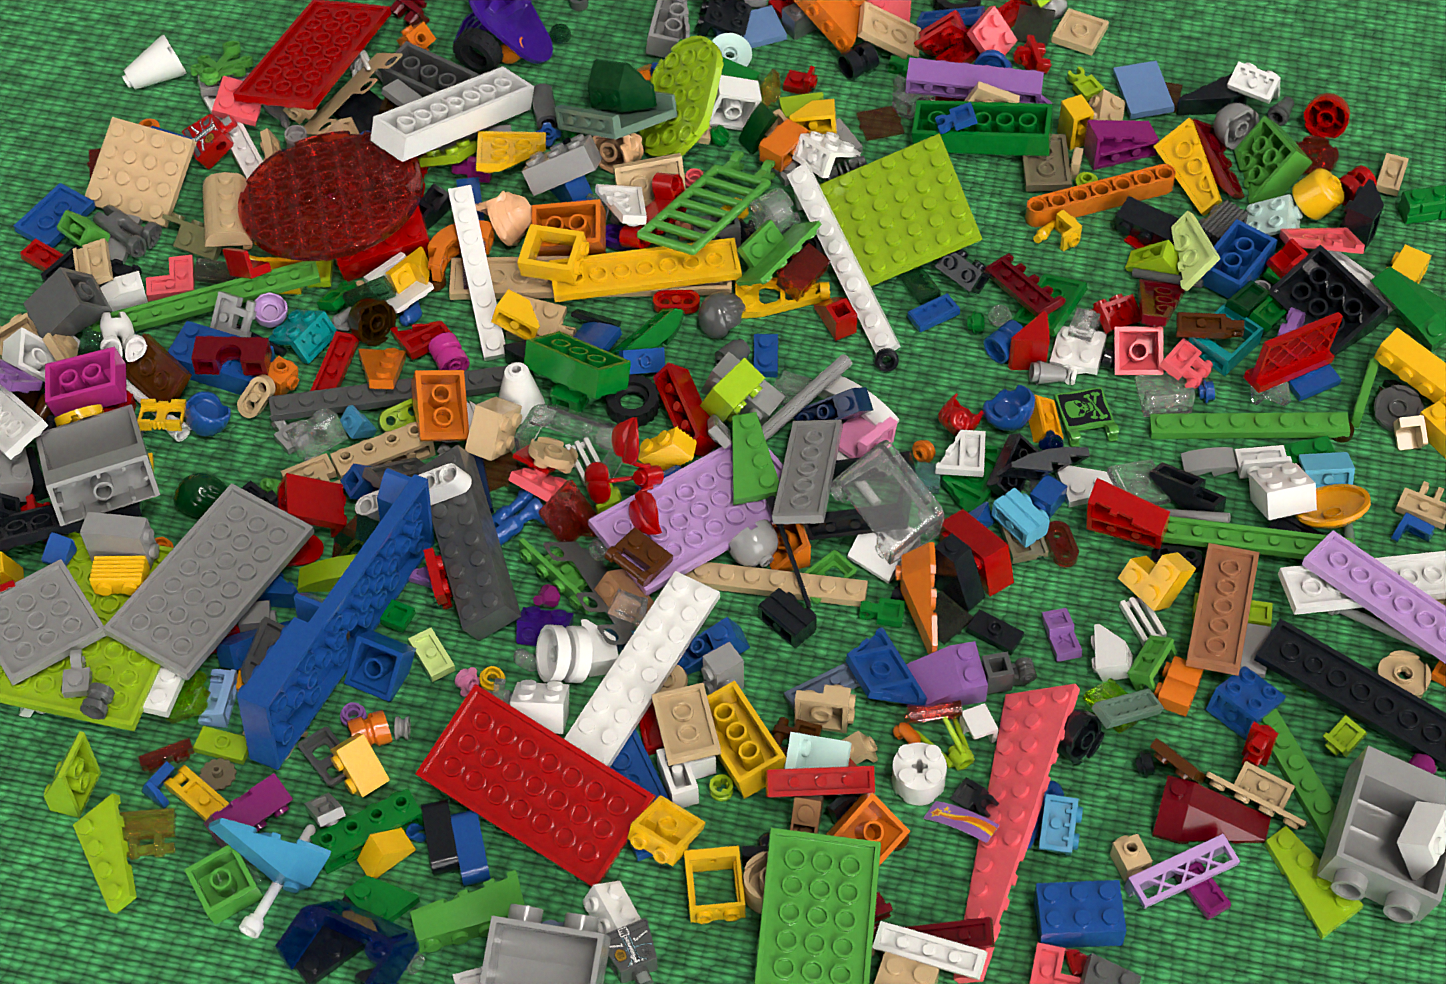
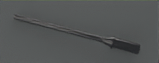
M770 496L766 499L771 515L773 514L776 496ZM775 524L780 530L806 607L811 608L812 606L789 544L784 524Z

